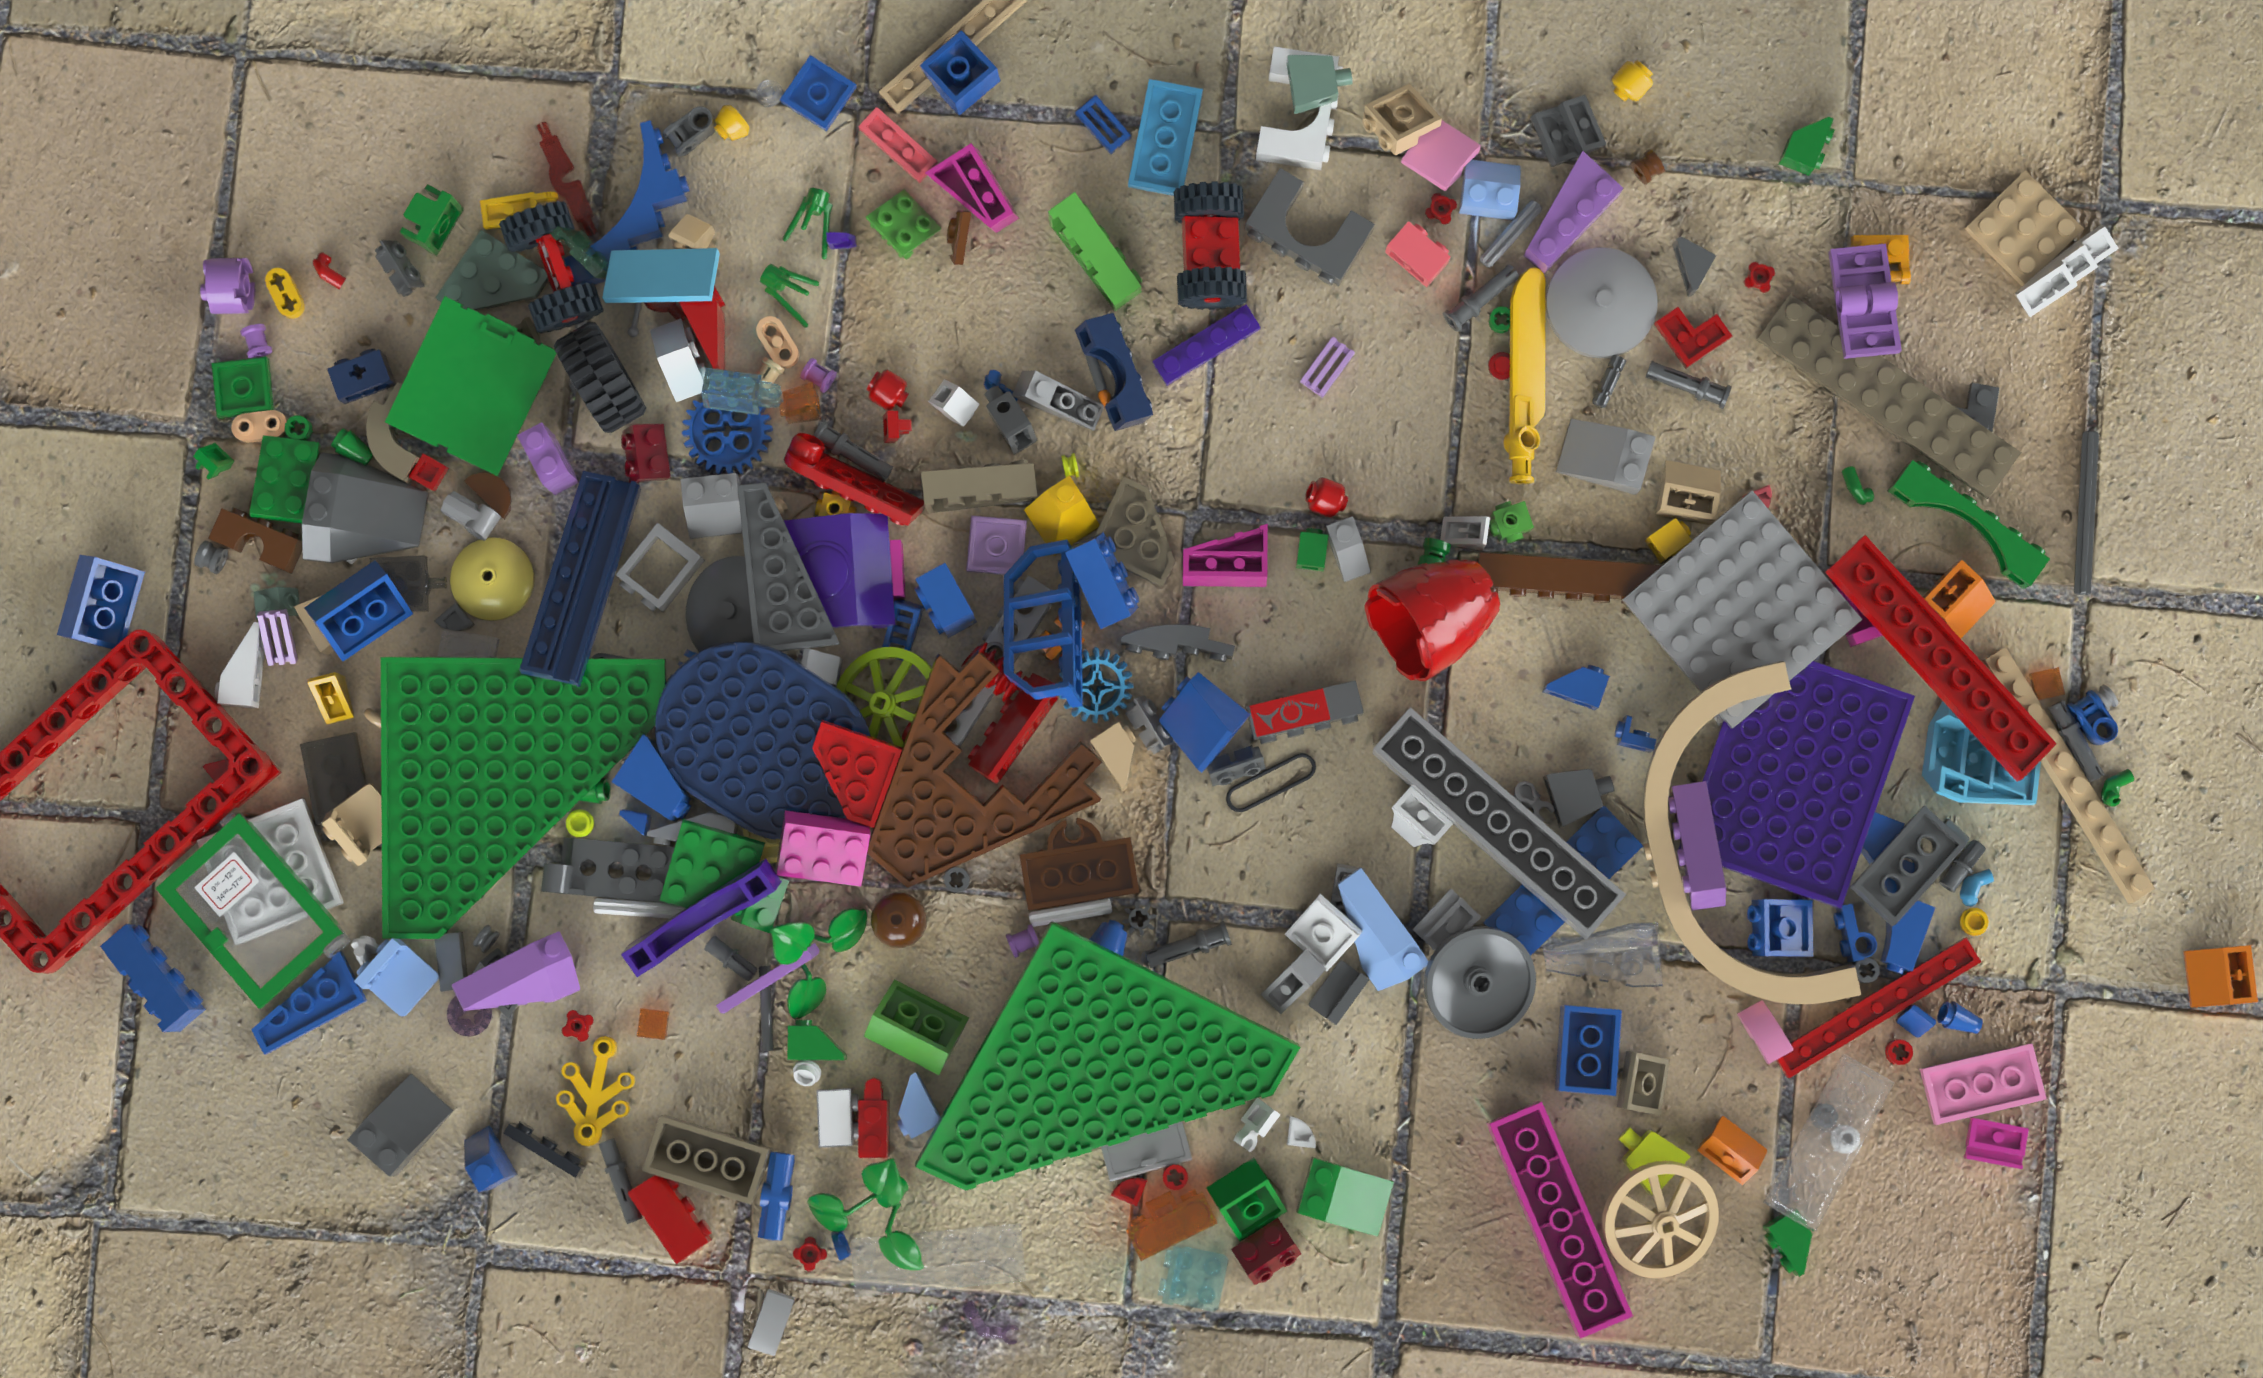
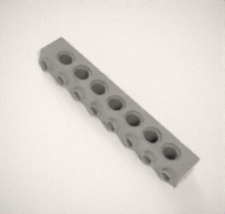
M1029 575L1025 581L1020 579L1014 588L1015 597L1052 591ZM1053 603L1033 606L1032 612L1027 615L1019 613L1018 609L1014 610V625L1018 628L1014 641L1030 639ZM1003 605L997 614L1000 620L995 627L990 626L987 629L982 640L988 643L987 653L992 648H1000L1004 656ZM1021 653L1014 654V663ZM996 685L989 689L984 687L973 699L971 706L961 711L955 718L957 720V727L953 732L943 731L960 747L994 696L993 692Z

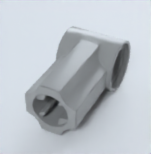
M455 491L447 495L441 508V512L444 515L462 524L469 533L483 541H486L501 519L500 515L484 504L477 505Z

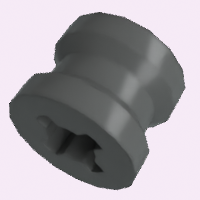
M204 541L196 552L194 565L200 568L207 567L210 572L219 574L227 561L228 549L223 547L216 548L213 546V543Z

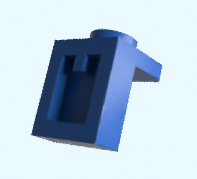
M1626 715L1623 721L1617 722L1614 737L1618 738L1617 745L1648 753L1655 749L1657 739L1650 738V733L1641 730H1633V733H1629L1632 716Z

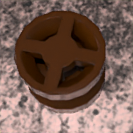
M1650 149L1644 152L1641 159H1634L1630 163L1636 177L1645 185L1651 182L1653 176L1661 175L1665 172L1660 158Z

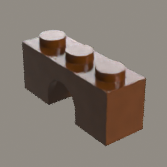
M232 507L231 512L221 508L209 535V540L242 553L245 544L250 539L260 537L263 541V552L259 560L290 574L293 573L302 553V542L298 540L299 534L283 528L282 532L273 530L274 524L258 518L256 522L247 519L248 513Z

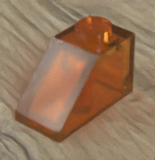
M813 382L783 391V400H779L781 417L785 416L789 424L822 420L819 393Z

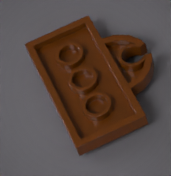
M1076 818V824L1081 829V835L1077 840H1069L1065 836V830L1068 826L1066 820L1061 821L1052 829L1046 851L1020 855L1028 911L1138 894L1139 886L1131 837L1103 841L1100 832L1092 823Z

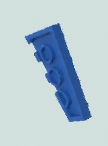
M342 951L335 954L305 984L298 987L287 1000L278 1005L251 1029L264 1055L367 1002L361 987L354 982L356 977Z

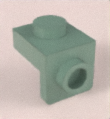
M274 587L254 592L256 619H258L259 611L287 609L288 616H298L294 606L299 604L297 588Z

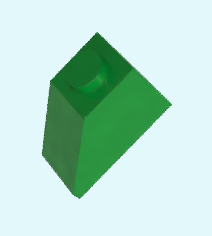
M795 1020V1026H788L787 1060H847V1054L820 1026H812V1020Z

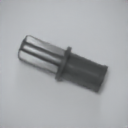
M1972 840L1958 859L1954 858V864L1939 883L1954 893L1967 874L1973 873V866L1986 850L1984 845L1979 841Z
M713 936L706 944L704 950L721 961L724 968L729 967L746 981H750L755 976L757 967L739 955L738 949L733 950L718 939L717 936Z

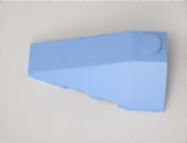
M1361 867L1337 883L1348 919L1363 931L1354 943L1358 951L1361 968L1377 991L1406 981L1427 966L1428 959Z

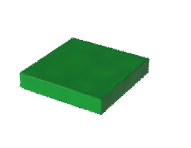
M267 356L212 363L217 418H230L245 413L274 410L270 362Z

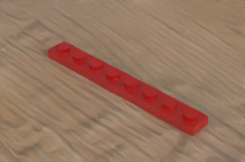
M1967 938L1959 940L1916 966L1913 971L1906 972L1792 1041L1790 1044L1794 1050L1777 1059L1778 1065L1786 1078H1791L1981 963V960Z

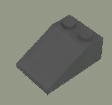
M410 1074L366 1117L347 1140L389 1177L397 1176L454 1110L417 1077Z

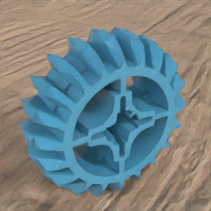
M1097 647L1093 648L1092 656H1089L1087 649H1082L1084 656L1082 658V669L1091 665L1088 676L1082 678L1083 692L1089 693L1091 706L1083 704L1081 707H1075L1072 709L1071 714L1076 717L1082 711L1081 720L1084 722L1087 721L1090 714L1093 723L1098 722V715H1102L1105 722L1109 721L1107 713L1111 711L1117 717L1119 713L1115 708L1118 705L1122 709L1127 707L1122 698L1131 699L1132 697L1129 692L1125 691V689L1133 688L1132 682L1125 681L1132 677V673L1130 671L1122 672L1126 669L1127 663L1123 661L1117 664L1120 658L1118 654L1115 653L1109 659V649H1104L1101 656H1099V649ZM1100 664L1112 668L1117 676V681L1103 678ZM1060 671L1059 676L1063 678V673ZM1097 677L1099 683L1103 684L1102 686H1097L1094 694L1093 689L1087 686L1094 684V680ZM1116 690L1108 702L1099 706L1103 694ZM1068 701L1063 704L1065 709L1071 708Z

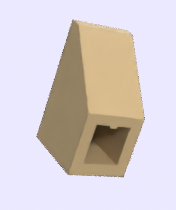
M686 214L670 231L668 237L674 249L708 248L715 230L712 225Z

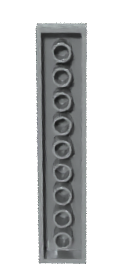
M1411 707L1373 748V755L1405 783L1418 791L1460 831L1585 940L1588 939L1626 896L1622 890Z

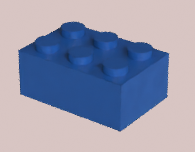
M1104 532L1073 545L1065 552L1100 629L1130 617L1139 608L1137 603L1140 602L1134 587L1129 588L1125 579L1128 577L1125 566L1122 562L1118 563L1114 555L1116 547L1110 536L1106 537Z
M946 563L915 579L919 586L914 588L924 608L926 610L932 609L928 615L939 635L945 632L947 638H950L977 623L970 606Z
M1560 1005L1555 1078L1556 1091L1616 1096L1622 1010Z

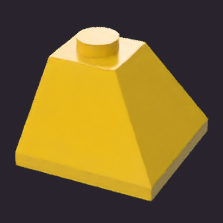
M1070 475L1047 489L1024 509V512L1045 543L1068 540L1070 545H1073L1100 526Z

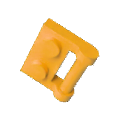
M1853 235L1851 237V247L1886 244L1889 265H1898L1899 270L1890 271L1891 282L1910 284L1909 235Z

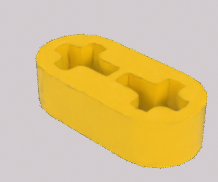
M273 268L268 271L265 276V283L279 312L289 319L300 317L304 312L305 304L291 275L282 268ZM278 275L285 278L282 280L285 288L283 291L276 284H273L276 282L275 277ZM286 296L293 302H297L293 305L295 310L285 309L288 306L285 299Z

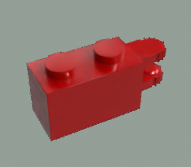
M873 1077L865 1082L864 1100H858V1158H888L890 1156V1099H883V1082H881V1079Z

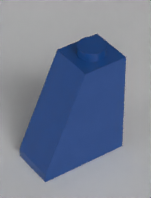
M490 1125L464 1140L465 1169L478 1192L494 1189L517 1175Z

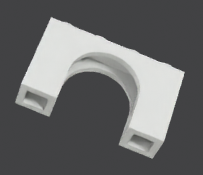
M1274 47L1269 81L1289 84L1286 64L1288 55L1326 54ZM1332 56L1335 70L1343 69V66H1338L1339 57ZM1338 98L1333 103L1318 107L1319 113L1316 119L1309 126L1301 130L1289 131L1261 126L1256 160L1321 170L1322 162L1328 163L1330 146L1325 145L1326 136H1332L1335 119H1329L1331 109L1337 108Z

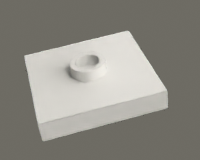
M1320 894L1289 928L1285 935L1303 951L1307 949L1328 971L1363 931Z

